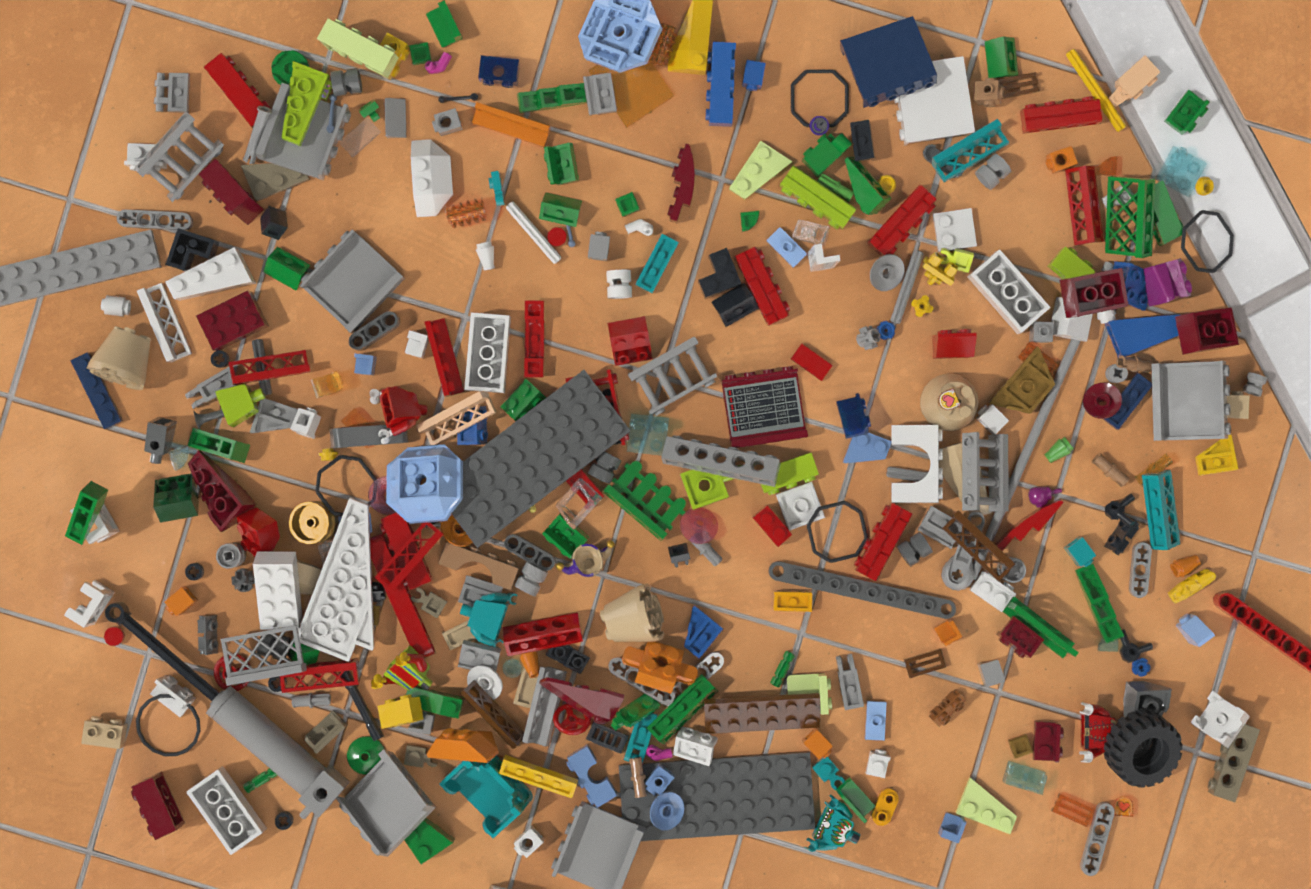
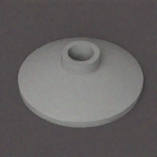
M887 254L877 259L870 270V282L873 287L880 291H889L895 288L904 276L903 261L893 254Z

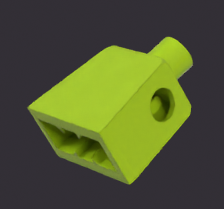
M246 384L215 391L226 421L233 428L258 413L259 408L256 402L266 398L262 388L251 391V388Z

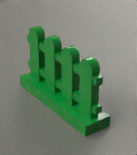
M634 461L631 465L626 463L624 466L626 468L625 472L618 480L614 478L611 481L614 485H608L603 493L658 540L662 541L667 535L665 530L668 529L670 531L673 528L671 523L679 514L681 516L684 515L685 511L683 509L686 506V501L683 498H678L673 502L669 498L671 494L669 486L665 485L660 489L654 486L657 480L655 474L649 473L645 477L639 472L642 469V464L639 461ZM636 477L641 482L631 492L627 486ZM651 489L655 495L646 504L641 499ZM624 492L629 497L626 499L621 493ZM666 502L670 507L661 517L656 511ZM638 504L643 508V510L640 511L635 506ZM653 516L658 522L654 523L650 518Z

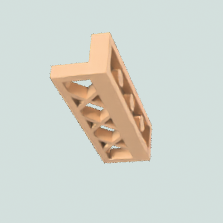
M479 391L416 426L419 433H426L430 445H437L497 413L488 392ZM486 401L490 411L484 414L478 412L480 405ZM467 411L473 413L470 422L463 421L464 414ZM450 420L458 421L453 431L447 429ZM438 428L442 431L440 438L435 440L431 431Z

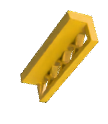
M505 755L499 772L501 775L569 798L573 797L578 783V779Z

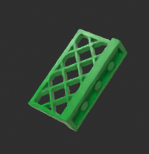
M1108 176L1105 253L1135 256V258L1152 256L1156 178ZM1114 181H1118L1123 187L1118 193L1114 189ZM1133 182L1138 183V192L1136 194L1129 188ZM1124 191L1131 197L1127 203L1120 197ZM1116 200L1122 206L1118 212L1113 208V203ZM1133 201L1137 205V211L1134 214L1128 207ZM1124 210L1130 216L1126 222L1119 216ZM1115 219L1121 225L1117 231L1112 227ZM1132 220L1136 224V231L1134 233L1127 226ZM1123 229L1130 236L1125 242L1118 235ZM1114 238L1121 245L1117 249H1112V240ZM1131 240L1135 243V251H1131L1127 246Z
M1016 597L1011 598L1002 611L1010 618L1012 616L1016 617L1044 639L1042 642L1061 658H1064L1066 654L1074 657L1078 655L1079 652L1072 648L1075 643Z

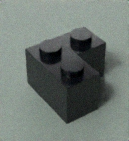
M178 228L165 265L186 272L191 269L195 255L209 260L214 258L219 242Z
M727 248L708 256L715 273L698 280L704 299L741 285Z

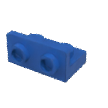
M480 406L478 412L486 413V406ZM470 411L465 412L463 421L470 422L473 413ZM488 418L458 433L457 445H486L488 439Z

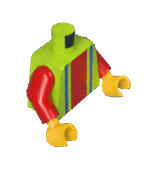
M409 645L389 664L383 677L381 674H376L373 677L371 686L373 689H380L383 684H396L411 691L418 684L426 691L433 683V681L426 677L430 665L422 654H418Z

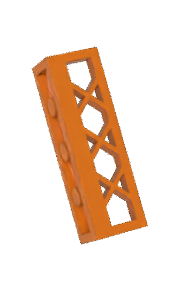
M476 102V111L472 124L543 148L546 146L551 131L550 126Z

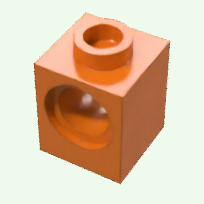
M1072 146L1049 153L1045 160L1047 169L1051 170L1052 174L1078 164ZM1057 156H1061L1064 159L1063 165H1059L1056 162Z
M183 586L164 602L167 605V611L171 615L175 614L177 617L194 605L198 599L187 586Z
M814 728L802 740L819 760L822 757L826 758L832 752L831 748L833 745L817 728Z

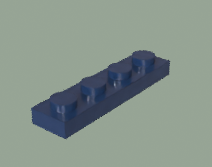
M87 352L70 361L103 428L108 429L122 422L123 419L103 379L90 373V370L87 369V365L92 358L91 354Z

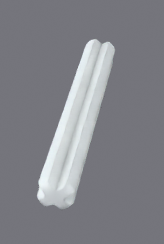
M510 202L506 206L509 213L553 264L559 262L561 256L515 202Z

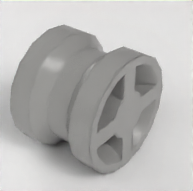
M1116 364L1110 365L1105 371V376L1111 383L1123 382L1128 375L1126 368H1119Z

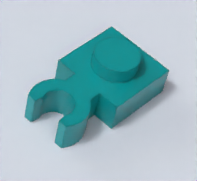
M499 171L491 172L492 177L488 178L490 189H494L496 205H505Z
M828 756L826 758L822 757L812 766V769L824 783L828 779L830 780V785L834 790L837 789L834 785L836 780H840L842 783L845 782L842 776L835 774L839 769Z

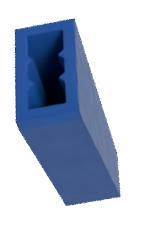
M1180 314L1112 320L1104 324L1119 358L1121 355L1126 357L1179 336L1175 317L1180 316Z

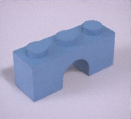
M588 744L568 755V762L566 763L571 772H576L580 787H585L588 794L586 796L591 805L595 804L598 808L617 796V791L608 776L599 781L590 778L588 770L597 763V758Z

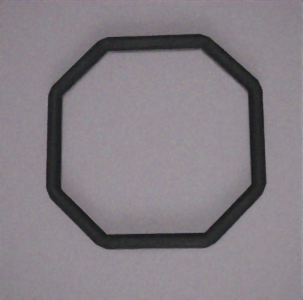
M832 69L803 71L791 84L792 115L803 126L809 127V124L794 110V86L807 73H833L845 85V112L833 124H829V127H835L849 112L848 83Z
M1201 210L1183 227L1181 250L1196 271L1215 273L1232 256L1234 235L1220 213ZM1202 214L1217 216L1230 235L1229 254L1214 269L1198 268L1185 249L1186 229Z
M339 455L317 473L316 494L333 515L343 516V513L333 510L320 493L319 488L321 473L340 459L359 461L374 481L372 499L366 504L370 506L376 500L378 481L359 457Z
M847 501L818 507L807 523L813 553L829 563L857 557L868 539L863 512ZM846 505L859 513L864 540L856 553L830 559L816 551L811 524L820 510Z

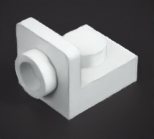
M876 749L875 752L870 751L865 772L867 775L885 778L888 761L891 759L887 751Z

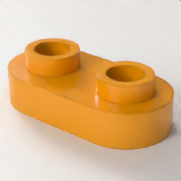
M883 789L872 810V820L879 826H885L890 822L898 804L899 797L894 789ZM892 796V801L887 802L886 797ZM881 813L885 814V818L882 820L878 818Z

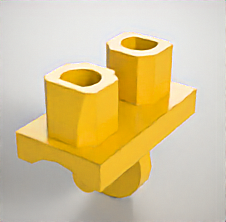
M934 252L930 257L926 256L923 260V268L926 269L924 275L929 278L927 284L931 286L936 282L940 285L944 281L951 286L954 283V276L958 271V266L949 262L945 268L942 267L940 264L943 261V257L937 252Z

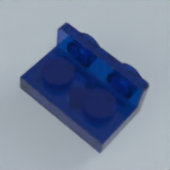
M856 393L853 398L836 401L845 439L868 434V427H871L869 416H865L864 409H866L864 398H860V394Z

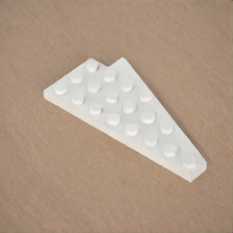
M351 497L348 500L298 630L300 643L348 662L356 645L372 651L375 647L369 504Z

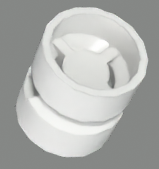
M631 270L606 271L607 283L610 284L607 287L608 299L632 298V286L629 285V282H631Z

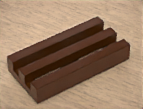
M1036 72L999 79L998 81L1002 85L1032 78V81L1004 86V91L1033 85L1031 89L1004 94V98L1001 99L1039 92Z
M940 648L903 659L909 678L946 668ZM936 654L939 655V657L929 659L920 663H916L913 665L909 664L910 662L917 661L926 657H930ZM938 661L941 662V664L933 667H929L913 673L911 671V669H915Z

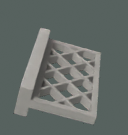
M297 625L221 639L227 672V686L300 673L307 670L306 663L303 661ZM293 630L294 639L291 643H288L282 636L286 631ZM268 634L277 638L272 647L263 642ZM251 637L258 641L253 650L244 645L248 638ZM234 641L240 645L234 654L228 650L227 642ZM279 641L288 646L283 655L274 649ZM261 644L269 649L264 658L255 653ZM241 648L251 653L246 661L237 656ZM290 649L297 652V661L291 662L285 657ZM271 652L280 657L275 665L267 661ZM253 655L262 661L258 668H253L248 664ZM234 659L243 664L237 672H232L231 663Z

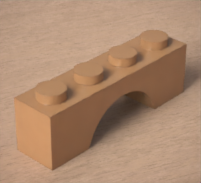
M446 542L438 564L458 570L467 562L482 563L490 570L493 584L512 590L520 567L516 566V562L508 559L504 562L498 560L499 556L488 553L484 555L480 553L481 550L470 546L468 549Z

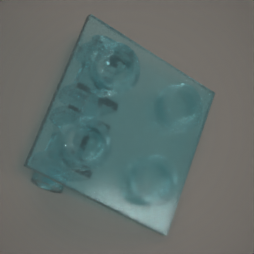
M1173 146L1155 180L1159 182L1163 180L1166 186L1190 197L1207 163L1187 153L1186 148L1180 147L1179 149Z
M631 414L629 428L631 432H629L630 440L628 441L627 452L662 456L668 432L669 418Z

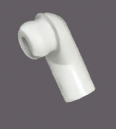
M642 219L625 225L628 234L639 231L646 236H650L653 233V226Z

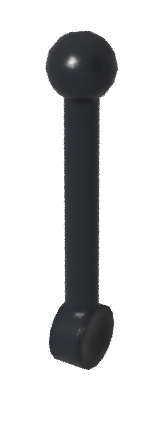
M472 93L470 96H440L438 101L440 103L467 99L477 101L478 95Z

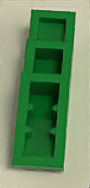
M584 83L559 85L553 88L517 93L520 113L587 103Z
M1092 563L1087 567L1075 570L1105 644L1124 638V634L1116 619L1117 616L1109 601L1107 591L1094 564Z

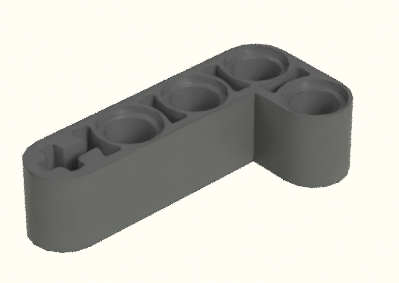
M386 425L329 429L331 449L385 445L381 443V439L385 438L386 435L379 437L378 433L381 429L389 431L390 428H387ZM405 431L395 437L393 435L390 436V441L387 444L408 443V432Z

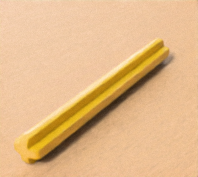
M1076 49L1070 50L1066 57L1093 97L1100 99L1101 109L1115 130L1120 132L1126 127L1125 122Z

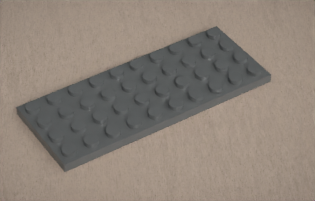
M583 370L463 462V499L451 514L475 546L479 548L626 436L631 430L588 373Z
M810 752L712 758L710 766L691 760L643 763V774L646 775L644 781L647 780L659 763L675 776L663 793L673 792L679 795L684 803V814L679 824L670 830L656 828L650 819L651 805L659 794L653 795L646 789V797L635 798L634 785L630 778L632 776L631 765H619L622 818L646 828L641 841L815 829ZM656 779L655 784L661 785L662 780Z

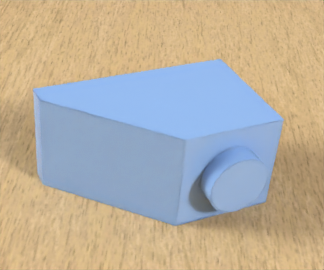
M1193 614L1183 615L1178 620L1179 623L1176 624V627L1188 643L1201 647L1215 636Z

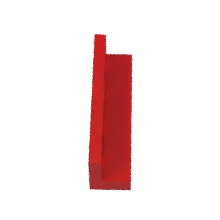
M1085 165L1066 169L1065 174L1074 246L1104 242L1095 166ZM1079 172L1080 180L1077 184L1072 180V173ZM1078 190L1082 193V199L1079 203L1075 200L1074 196ZM1080 209L1085 215L1082 222L1077 219V213ZM1083 228L1087 232V239L1080 241L1079 232Z
M446 319L425 321L444 396L448 397L465 392Z
M306 350L228 362L232 385L310 373ZM302 355L304 365L295 366L290 361L294 356ZM278 358L286 362L283 368L275 369L271 366L272 362ZM261 361L267 365L265 370L261 372H256L252 369L255 362ZM243 365L248 370L245 374L235 376L233 366Z
M430 522L422 523L374 578L392 593L444 534ZM428 525L435 533L431 538L422 539L421 530ZM420 541V550L417 553H409L408 545L411 542ZM406 548L407 554H401ZM410 555H415V556L409 561V556H410ZM398 556H407V565L404 568H396L395 560ZM394 570V579L390 584L386 583L381 578V575L385 571ZM396 570H401L400 573L396 576Z
M354 658L350 659L349 662L345 660L317 662L306 665L307 670L304 672L280 676L282 693L359 685L357 669L359 667V660ZM353 670L354 680L346 681L341 677L344 671ZM325 673H331L337 677L333 683H327L322 679ZM306 675H312L317 681L313 685H308L303 679ZM285 677H293L298 683L294 687L286 688Z

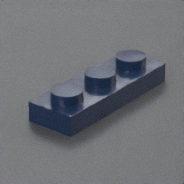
M1136 373L1121 392L1122 405L1119 411L1112 417L1103 420L1114 429L1119 430L1150 390L1152 383L1141 374Z

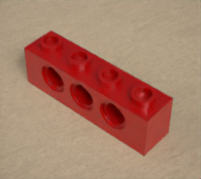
M578 612L503 627V640L507 656L583 642Z

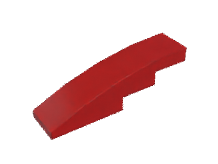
M1055 500L1033 511L1011 527L995 545L1003 551L1013 538L1021 542L1031 529L1039 532L1064 502L1062 500Z

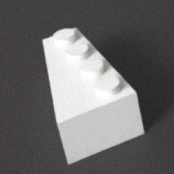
M234 247L166 281V284L173 298L181 301L223 290L253 285L256 282L240 250Z

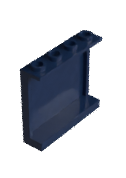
M913 16L840 40L841 53L847 59L863 100V108L868 106L874 107L886 100L892 101L898 96L909 95L918 89H927L937 83V72Z

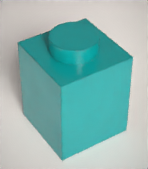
M1080 536L1063 547L1079 567H1087L1094 561L1093 558L1096 556L1085 539Z

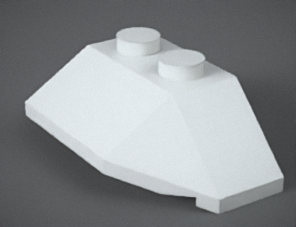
M431 139L415 140L411 142V171L417 217L437 216L439 211L453 196L451 156Z

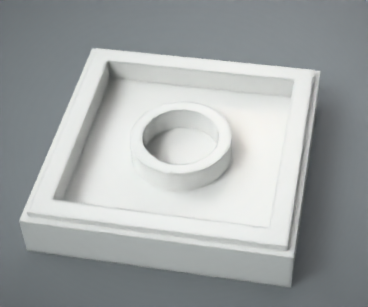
M812 482L776 494L789 531L806 525L815 510L821 506ZM823 510L819 511L813 522L825 518Z

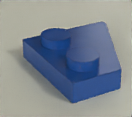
M693 606L684 647L700 659L722 632L723 628L699 608Z

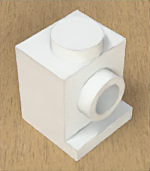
M309 407L306 410L298 408L290 429L299 435L315 439L316 436L314 434L321 419L317 415L318 411Z

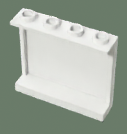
M964 56L932 61L937 72V83L930 88H921L912 94H904L894 99V102L898 103L899 110L896 111L897 121L901 122L902 129L899 130L900 140L904 141V146L914 142L960 135L969 136L975 132Z

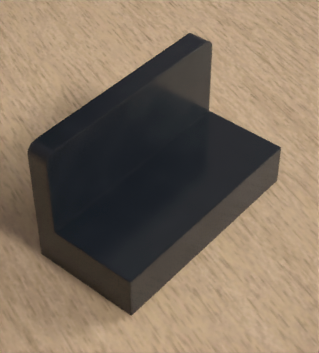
M870 121L851 122L850 127L855 161L870 159L875 161Z
M744 283L711 302L725 327L759 309L753 295Z

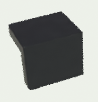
M268 206L260 218L261 234L279 240L288 228L286 212Z

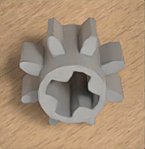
M872 326L860 328V334L856 337L858 345L865 350L878 347L876 342L880 341L879 331L872 328Z

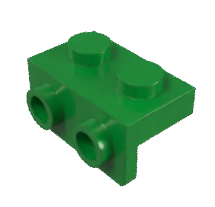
M1187 90L1164 122L1181 135L1187 131L1190 133L1197 125L1195 122L1199 116L1202 118L1209 108L1206 106L1210 101H1203L1193 92Z
M568 142L553 147H544V160L548 168L547 177L551 185L560 186L579 181L573 143Z
M525 379L500 407L513 420L517 421L547 397Z
M562 512L542 533L549 543L554 544L564 556L570 559L576 548L583 545L590 538Z

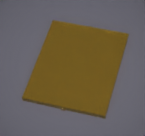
M650 59L645 65L621 73L598 64L588 70L591 76L611 73L617 108L616 113L626 128L648 113H652L654 109L674 97Z

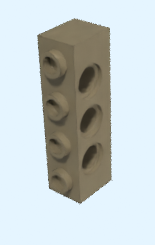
M1245 724L1229 748L1221 744V755L1214 765L1215 773L1208 782L1209 793L1236 802L1260 729ZM1237 738H1241V739H1242L1241 745L1238 746V747H1236V746H1235V741H1236V739H1237ZM1235 756V763L1229 765V758ZM1229 774V780L1223 783V776Z

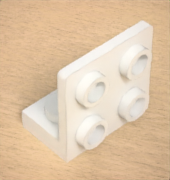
M170 675L156 679L154 683L157 685L150 693L153 697L159 694H170L173 698H159L157 700L179 717H182L187 711L188 707L186 705L192 704L196 699L192 696L193 692L179 686L177 684L178 681Z

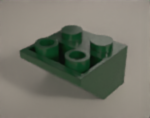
M191 473L155 480L153 508L160 523L198 516L199 501L195 481Z

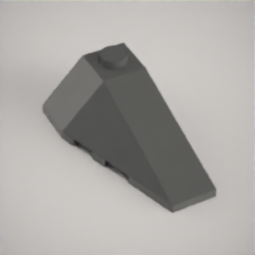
M1146 681L1126 682L1123 698L1124 717L1130 712L1136 713L1137 710H1150L1162 716L1169 708L1172 689ZM1152 738L1143 741L1136 748L1133 759H1138L1148 752L1153 742Z

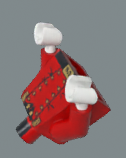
M400 386L387 387L382 389L381 392L377 389L370 391V402L372 404L381 402L386 427L390 428L389 431L386 429L379 431V437L386 435L385 438L381 439L382 444H387L390 441V436L393 435L395 437L412 428L421 416L427 414V405L419 404L417 395L414 392L406 391Z
M1082 702L1081 705H1084L1085 709L1080 711L1081 748L1087 751H1080L1079 754L1084 755V759L1081 762L1090 763L1094 758L1104 754V743L1107 742V733L1111 732L1113 724L1116 725V719L1102 706Z

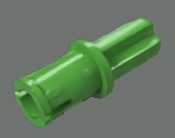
M824 173L817 180V182L847 200V202L850 201L854 194L852 190L842 185L841 181L837 182Z

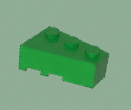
M1163 180L1155 184L1153 235L1158 245L1162 246L1180 237L1184 227L1177 216Z
M425 818L404 841L422 865L453 844L455 838L443 831L437 824L435 825L428 818Z

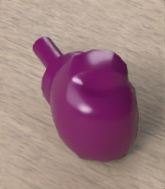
M1048 486L1031 488L1028 492L1029 501L1037 508L1043 507L1048 503V500H1051L1053 494L1061 493L1062 490L1061 488L1050 490Z

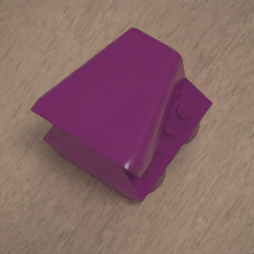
M1181 258L1144 268L1149 307L1191 296L1192 285L1186 278L1187 268Z

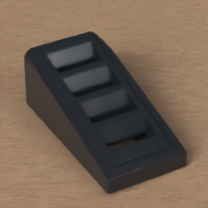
M593 721L586 740L621 754L629 736ZM599 728L601 730L597 738L593 737L596 732V729ZM603 732H608L604 741L600 740ZM614 734L615 736L611 744L607 743L610 735ZM618 736H619V737H621L622 739H621V741H620L618 747H615L614 745H615V743H616V741H617V738H618Z

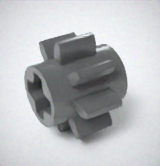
M241 568L235 572V576L231 577L235 590L248 592L253 589L252 584H255L253 571Z

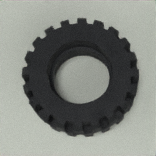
M1137 710L1136 713L1130 712L1126 717L1118 719L1119 722L1116 725L1113 724L1111 732L1107 733V742L1104 743V757L1107 760L1108 766L1128 785L1137 786L1138 788H1144L1145 785L1147 787L1155 786V783L1160 784L1163 782L1165 777L1169 778L1172 775V770L1177 768V762L1181 760L1182 756L1180 751L1183 750L1181 736L1177 729L1160 714L1150 710ZM1153 738V743L1148 752L1138 759H1133L1136 748L1143 741Z

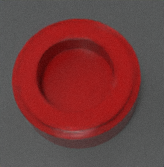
M554 227L548 232L547 238L552 246L560 247L565 244L567 235L562 228Z
M117 626L108 628L104 633V640L110 646L121 644L125 638L124 631Z

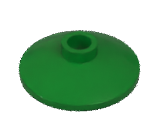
M370 736L357 738L351 743L347 751V760L350 767L359 774L367 775L381 760L378 754L384 747L380 741H373ZM363 753L368 754L369 758L367 760L362 758Z

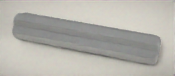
M888 467L886 472L887 477L916 482L922 480L928 474V472ZM939 480V485H942L943 480Z

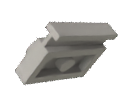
M611 73L583 76L589 116L616 112L617 108Z
M930 506L917 530L952 549L953 544L956 542L942 529L952 517ZM955 521L948 529L953 534H960L962 526Z
M466 575L458 602L474 606L475 600L480 599L482 595L494 592L501 593L503 587Z
M464 640L458 667L471 670L475 666L485 665L497 671L501 649Z

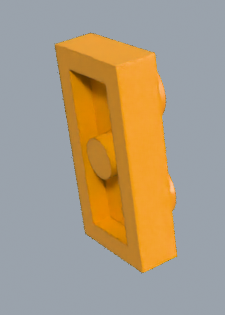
M774 591L773 611L812 612V592Z

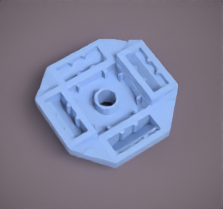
M595 0L578 38L584 58L587 61L621 73L647 64L663 28L650 0ZM624 31V34L618 37L619 33Z
M445 444L408 447L387 465L386 503L409 524L447 521L463 499V461ZM426 478V482L420 485L421 480Z

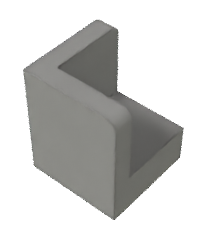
M999 660L977 663L984 686L989 687L1005 682Z
M422 711L424 720L410 723L408 731L430 735L433 731L435 713Z

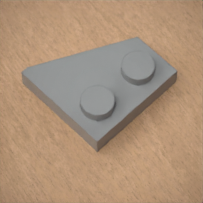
M266 398L260 400L259 412L255 415L250 433L291 428L298 409Z

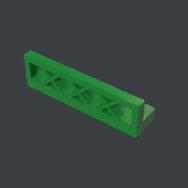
M701 674L647 729L660 743L665 744L704 706V699H711L718 690Z

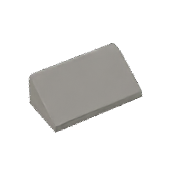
M385 98V133L387 138H407L405 99Z

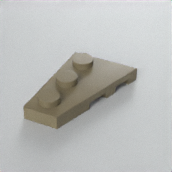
M272 163L241 165L255 201H260L310 180L308 175Z

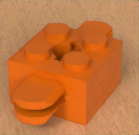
M647 642L644 650L628 646L622 655L623 664L638 669L635 683L670 694L676 681L692 685L698 675L696 667L682 663L684 650L659 642Z

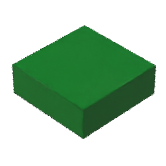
M428 42L409 45L413 66L425 64L427 61L432 62Z
M633 192L615 199L622 218L640 210Z

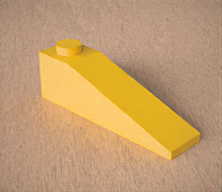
M713 0L692 1L670 49L668 72L706 74Z

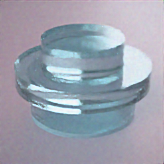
M509 659L503 665V673L509 678L518 677L522 671V665L516 659Z

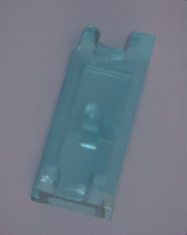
M1008 761L1002 781L1005 784L1043 795L1047 776L1044 771Z

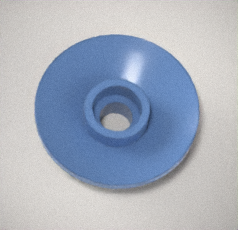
M665 792L660 794L651 805V822L660 830L674 828L683 817L684 803L676 793Z

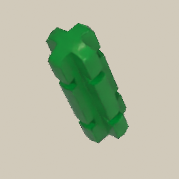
M785 651L784 659L780 661L774 673L776 675L770 681L773 686L778 688L781 686L782 678L785 677L790 667V662L795 657L793 653Z
M269 768L267 772L264 771L251 779L252 781L249 780L243 784V788L247 793H250L255 787H260L278 775Z

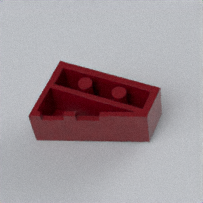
M214 159L199 173L203 179L201 183L209 191L212 189L215 192L213 197L219 203L223 202L225 204L223 208L231 216L235 214L245 224L249 225L264 211L218 160Z

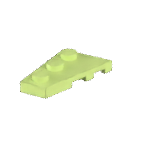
M760 141L729 190L745 200L790 165L792 161Z
M969 777L956 814L1011 834L1017 816Z

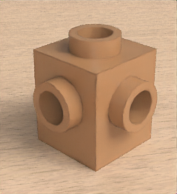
M986 78L985 81H975L974 100L978 105L995 107V105L1001 104V98H1004L1005 91L1004 86L998 80Z

